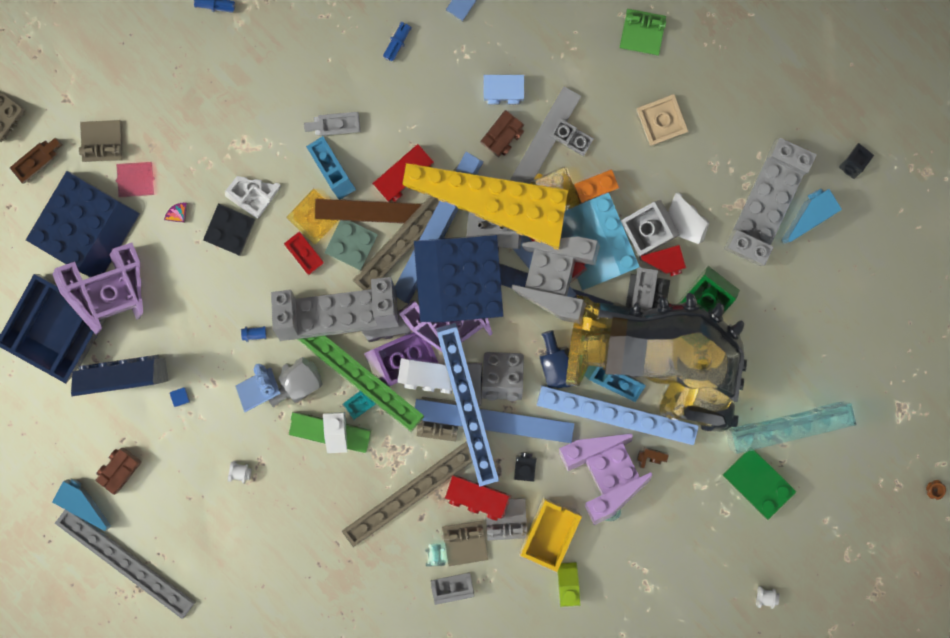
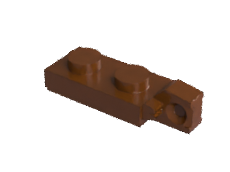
M54 138L49 143L46 140L38 143L10 167V170L24 184L57 156L55 151L63 144L57 138Z

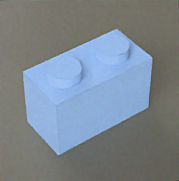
M484 75V101H488V105H499L500 101H508V105H519L520 101H524V75Z

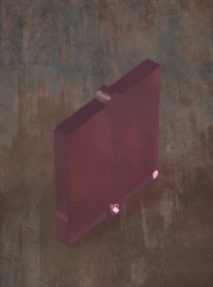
M152 162L116 164L117 179L115 181L118 183V197L154 195L153 181L155 177H153Z

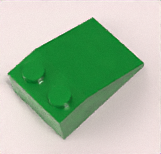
M707 266L678 304L686 302L687 293H692L697 303L707 309L713 310L718 303L723 304L724 314L737 299L740 290L711 267ZM700 333L691 334L699 341L704 337Z
M751 447L722 474L767 520L796 493L785 479Z

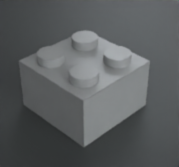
M661 200L654 201L621 220L639 256L645 255L680 236Z

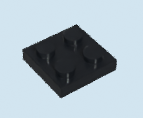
M218 203L203 241L241 256L256 219Z

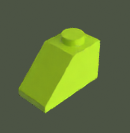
M577 562L561 563L557 571L560 607L581 606Z

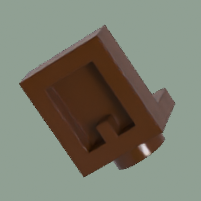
M644 447L643 451L638 453L637 462H639V467L644 469L647 457L650 458V462L661 464L662 461L667 463L669 454Z

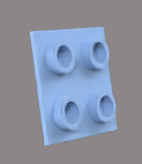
M256 364L253 369L255 376L236 385L244 412L281 394L271 367L266 369L264 365Z

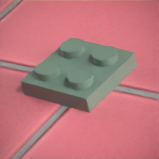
M340 220L326 248L325 254L361 270L378 234L351 221Z

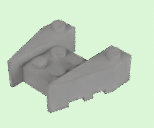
M578 236L560 238L558 250L542 242L523 243L522 246L525 251L533 252V257L525 287L512 285V289L515 293L533 302L545 311L550 312L557 318L581 324L586 304L582 299L567 297L575 262L596 265L600 248L598 241Z

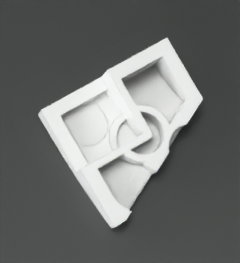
M237 176L226 189L225 197L258 219L272 201L281 185L278 183H264L262 180L257 179L248 180L246 177Z
M677 192L668 214L680 234L678 237L700 244L705 239L709 221L704 216L699 215L697 209L693 205L690 206L682 198L683 195Z

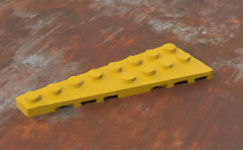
M406 163L403 179L404 186L438 198L439 201L444 203L447 202L457 206L458 209H464L498 226L516 231L517 234L535 239L536 242L547 244L553 247V249H559L568 190Z

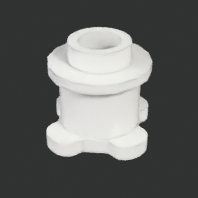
M236 461L231 462L228 482L239 480L245 484L246 480H250L252 469L248 468V464L240 465L236 464Z
M758 586L756 606L761 608L764 605L774 609V606L779 604V593H776V589L764 590L762 586Z

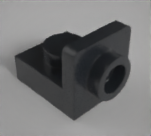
M858 143L848 157L840 164L839 168L846 175L855 179L863 172L874 157V154Z
M521 452L520 456L516 455L514 480L534 482L537 458L532 457L533 453Z

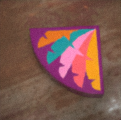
M183 202L173 205L167 211L164 220L185 223L187 203Z

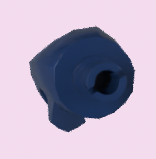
M554 330L542 333L546 351L541 353L539 358L547 386L557 389L574 386V383L581 378L580 369L575 363L579 359V355L568 347H558Z

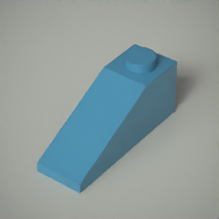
M323 136L306 146L339 200L356 190Z
M590 354L580 370L587 379L636 402L646 385L627 375L605 374V370H603L605 360Z
M72 478L62 482L52 503L103 531L108 530L111 526L87 490L81 487V483Z

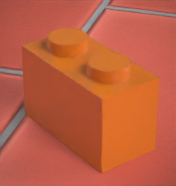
M612 169L573 185L580 204L619 189Z

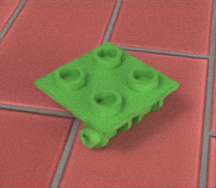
M627 9L620 48L659 56L663 32L666 26V16Z

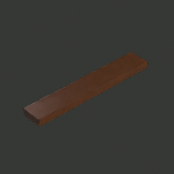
M315 199L314 219L404 224L422 204Z

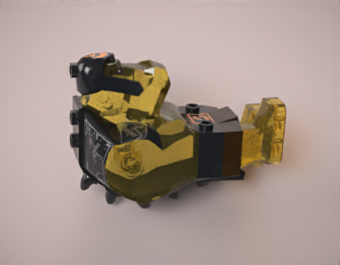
M687 293L686 302L671 304L667 298L660 296L657 308L645 311L641 309L638 302L634 304L633 308H629L616 301L613 305L592 302L587 296L577 295V299L584 300L586 306L582 323L573 324L566 385L580 386L589 366L603 367L605 374L628 375L633 378L645 377L654 383L666 384L658 400L660 413L670 420L682 418L697 421L701 425L702 430L711 432H723L731 427L738 426L739 416L734 415L735 404L732 401L738 402L739 391L743 390L744 387L742 371L746 372L747 359H744V346L740 338L744 322L741 320L735 325H728L722 317L724 312L723 304L718 303L713 310L707 309L697 303L692 293Z

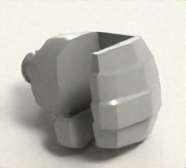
M301 357L292 366L288 363L283 365L278 378L282 384L279 389L281 394L268 401L272 407H275V405L286 398H291L296 403L319 389L323 384L321 375L314 362Z

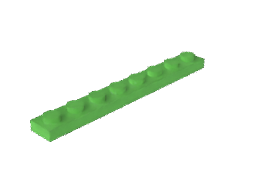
M326 336L296 339L408 431L412 432L423 420L424 415Z

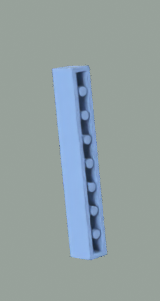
M456 323L436 328L479 487L498 482V475Z
M541 385L536 403L540 407L694 445L699 427L693 423L671 420L672 418L543 385Z

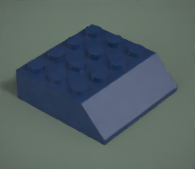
M66 171L27 236L26 241L64 264L75 262L78 271L91 278L107 271L112 262L110 253L114 248L122 246L141 213L74 173Z
M496 234L413 241L420 322H451L504 317Z
M33 274L0 334V348L67 384L72 377V371H77L78 366H81L98 334L91 330L60 294L55 282L41 274ZM107 318L99 320L101 327L103 326Z
M158 354L78 366L79 370L72 371L71 397L167 382L169 380L165 358H159Z

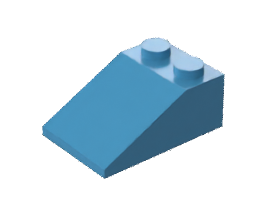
M821 188L808 195L809 200L804 202L782 238L783 244L792 242L842 210L830 189L823 191Z

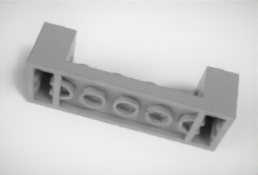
M782 138L774 141L724 250L756 265L764 266L773 249L771 244L803 176L809 173L816 154Z
M391 277L371 279L372 289L298 299L295 298L291 290L271 292L273 331L279 341L398 327L395 285Z

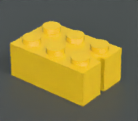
M543 497L519 554L526 559L557 572L582 516L580 513L564 506L561 510L562 507L559 504Z

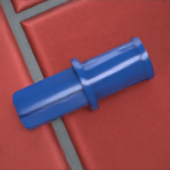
M194 0V7L210 9L212 12L217 10L233 13L235 2L230 0Z
M400 22L394 36L390 37L391 42L383 54L385 59L394 61L401 46L404 47L405 45L404 41L412 29L411 26Z

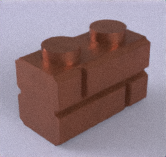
M505 110L480 143L497 157L501 155L506 156L512 148L509 144L514 138L518 140L524 133L522 129L524 124Z
M123 447L119 450L115 449L108 457L111 461L107 466L103 464L96 473L98 475L96 482L113 495L121 490L142 463L140 459Z

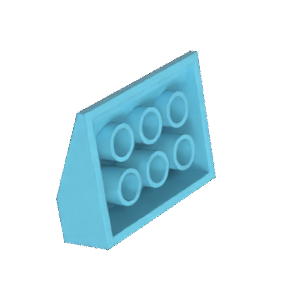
M609 192L565 211L561 238L578 236L597 240L600 245L596 265L585 264L584 266L587 270L577 278L582 291L639 267Z

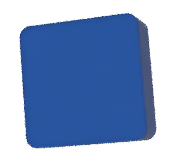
M185 387L169 393L174 407L190 402Z

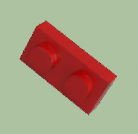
M300 231L284 243L308 275L324 264V261Z

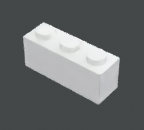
M401 358L398 383L405 384L404 388L416 390L417 386H422V390L434 392L435 388L441 389V393L452 394L453 389L446 364Z

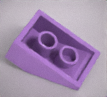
M414 332L364 353L373 375L388 387L398 383L401 358L438 363L431 344Z

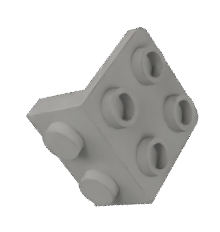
M484 353L483 399L522 400L523 354Z

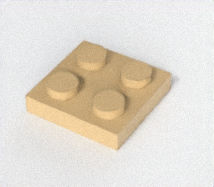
M674 94L636 108L650 146L688 132Z

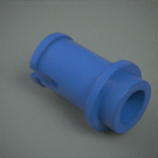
M245 326L244 329H241L242 341L246 340V342H249V340L266 339V327L248 328Z

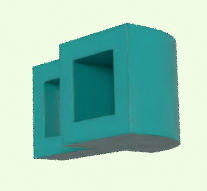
M359 391L342 405L351 418L355 420L376 404Z

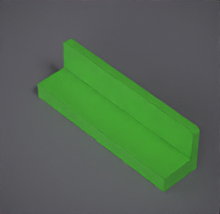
M295 411L292 412L289 435L326 444L323 418ZM346 424L347 449L366 453L372 430Z

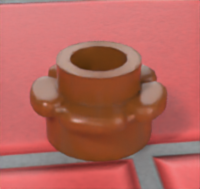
M939 480L928 483L926 487L928 497L931 499L935 498L936 500L942 499L946 493V486Z

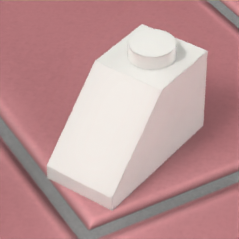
M345 412L324 413V437L327 453L348 452Z

